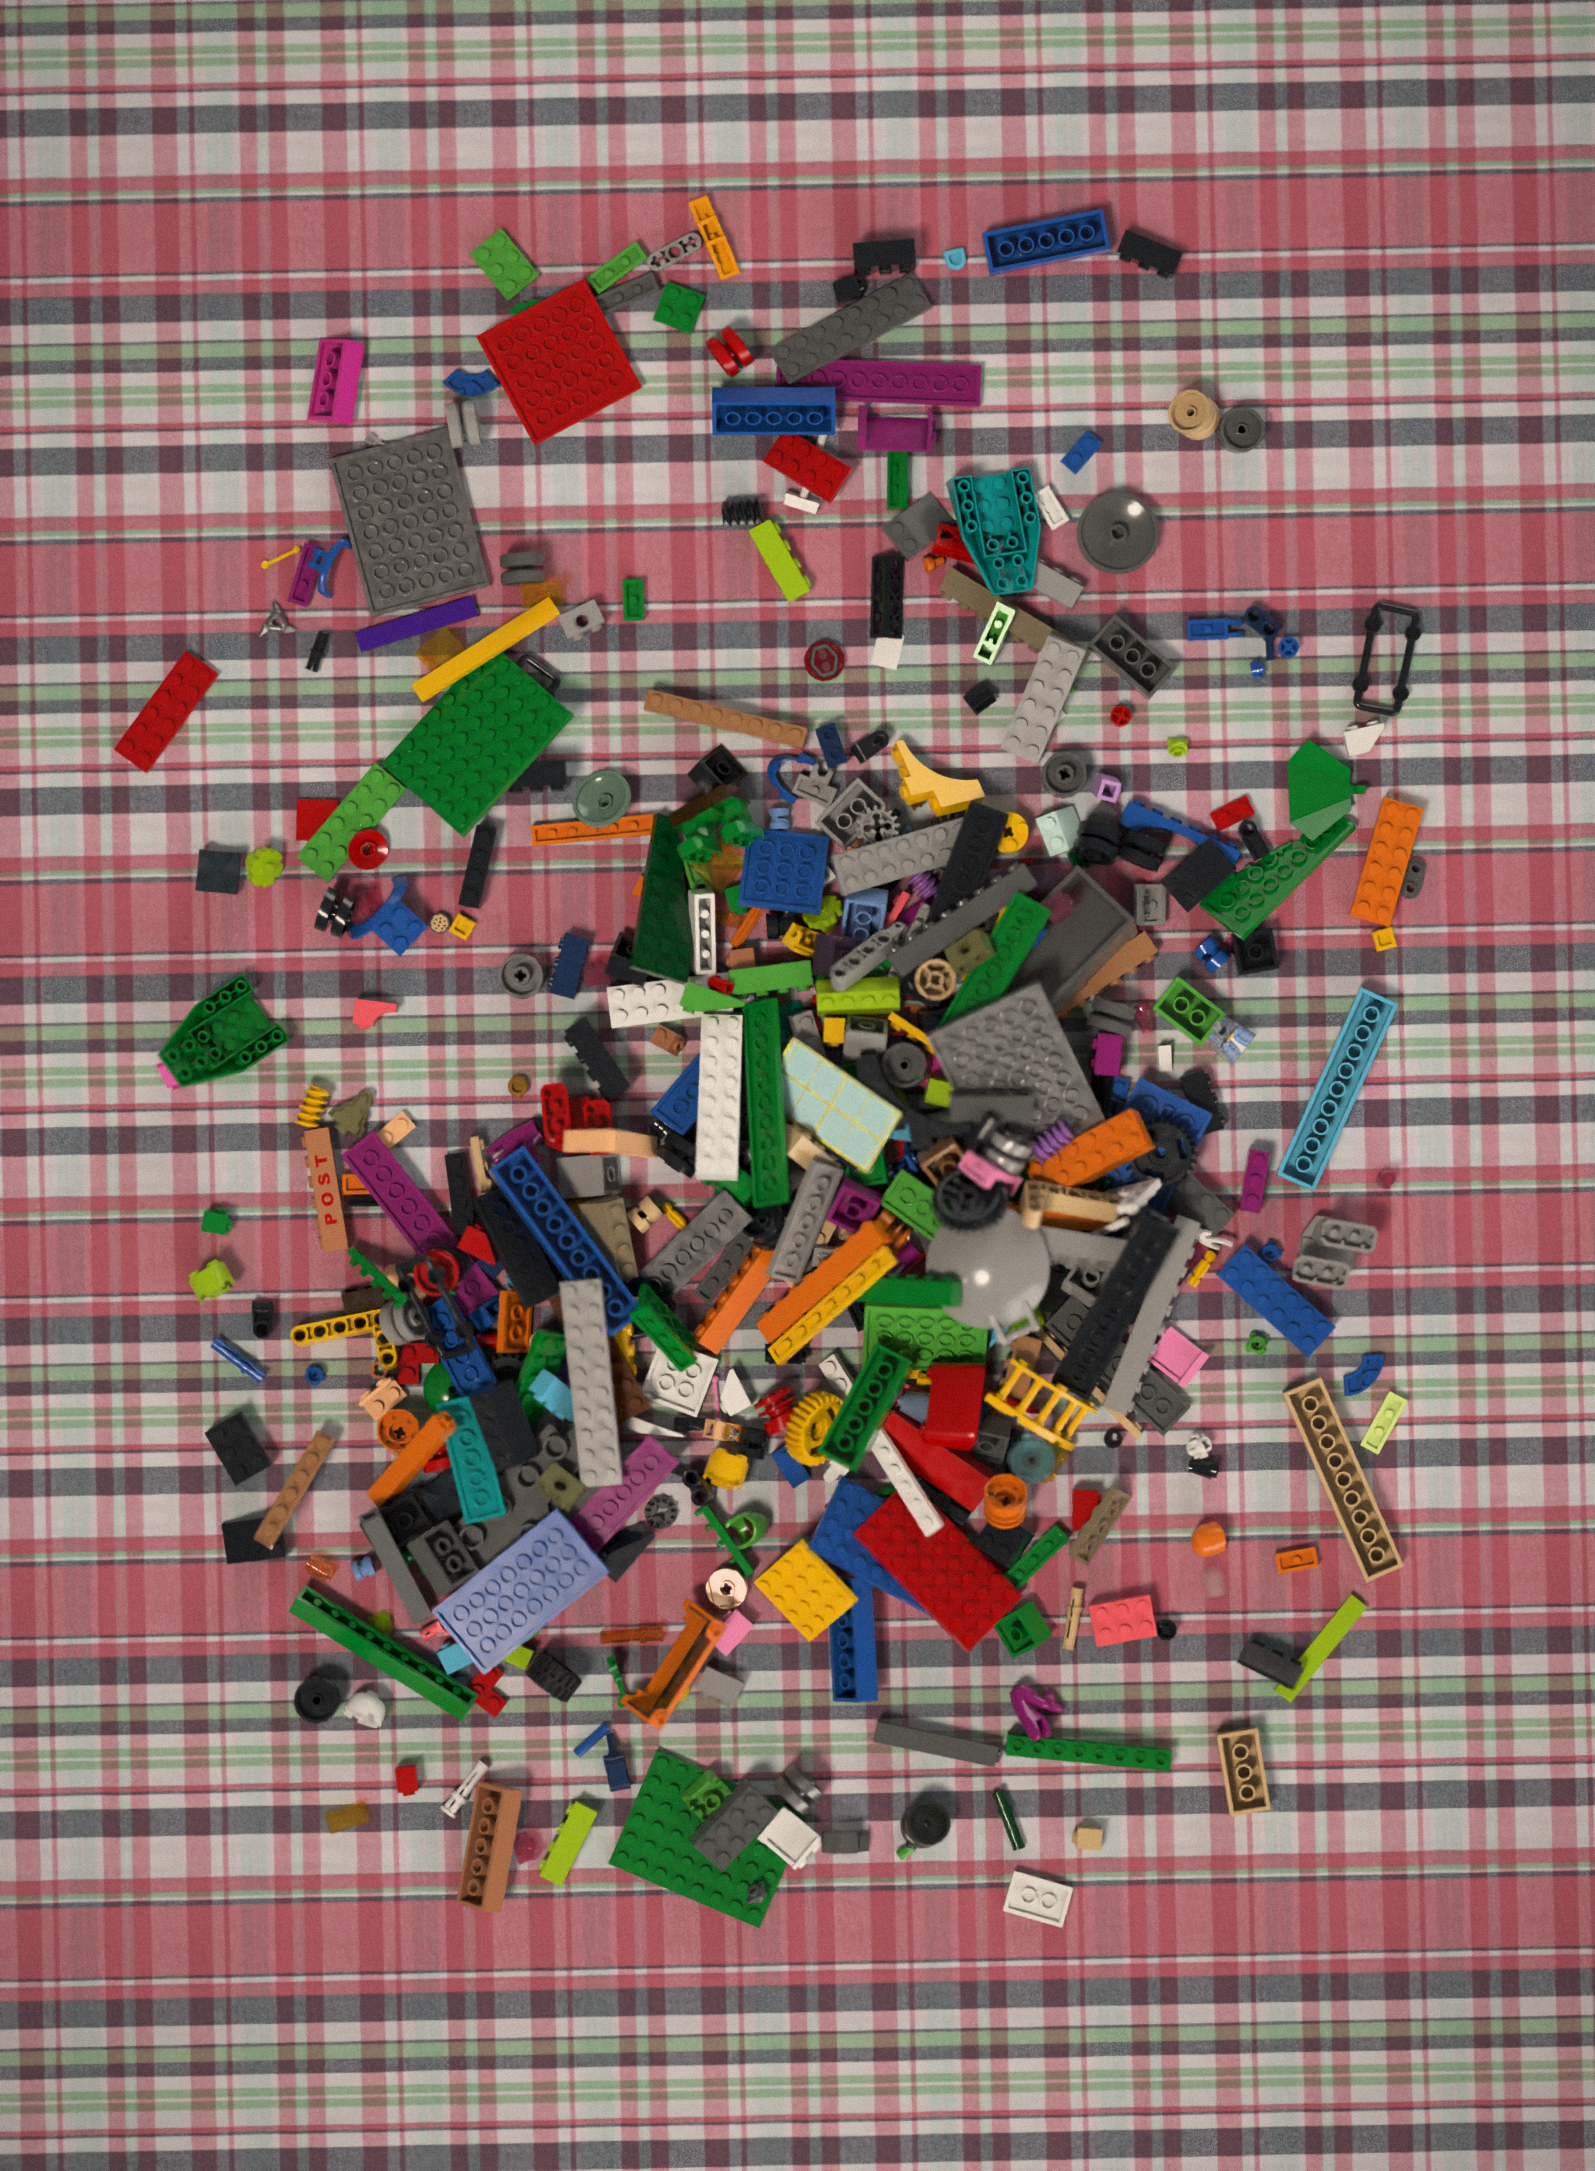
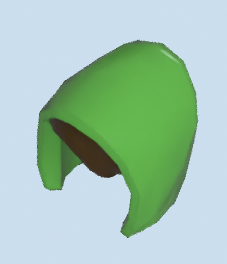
M748 1511L729 1519L724 1526L726 1528L729 1526L734 1528L742 1541L741 1544L737 1545V1548L744 1549L764 1538L768 1532L769 1520L762 1513Z

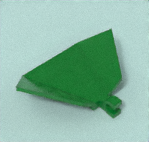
M1308 739L1288 760V801L1290 824L1310 841H1313L1352 810L1350 795L1365 794L1366 785L1350 786V768Z

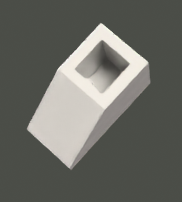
M1377 720L1366 723L1367 727L1358 728V725L1347 727V732L1342 733L1347 757L1368 753L1384 729V723L1379 724Z

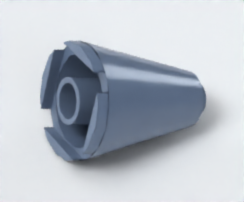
M906 1391L905 1395L900 1394L897 1406H901V1412L924 1424L927 1417L929 1393Z

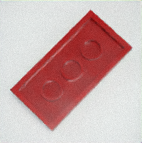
M780 435L763 460L766 465L829 504L832 503L853 471L851 467L799 435Z

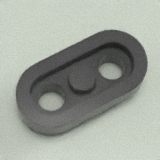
M1419 859L1408 861L1399 892L1405 899H1413L1420 892L1426 868L1425 864ZM1413 865H1417L1419 867V871L1417 873H1414L1412 871ZM1407 885L1413 886V892L1406 890Z

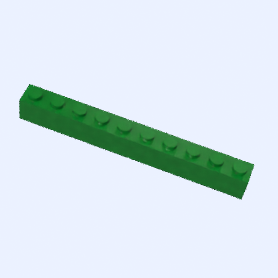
M307 1585L303 1587L289 1609V1612L460 1721L464 1719L479 1695Z

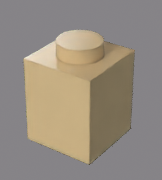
M1077 1826V1831H1073L1072 1843H1076L1075 1847L1077 1849L1101 1851L1103 1830L1098 1827Z

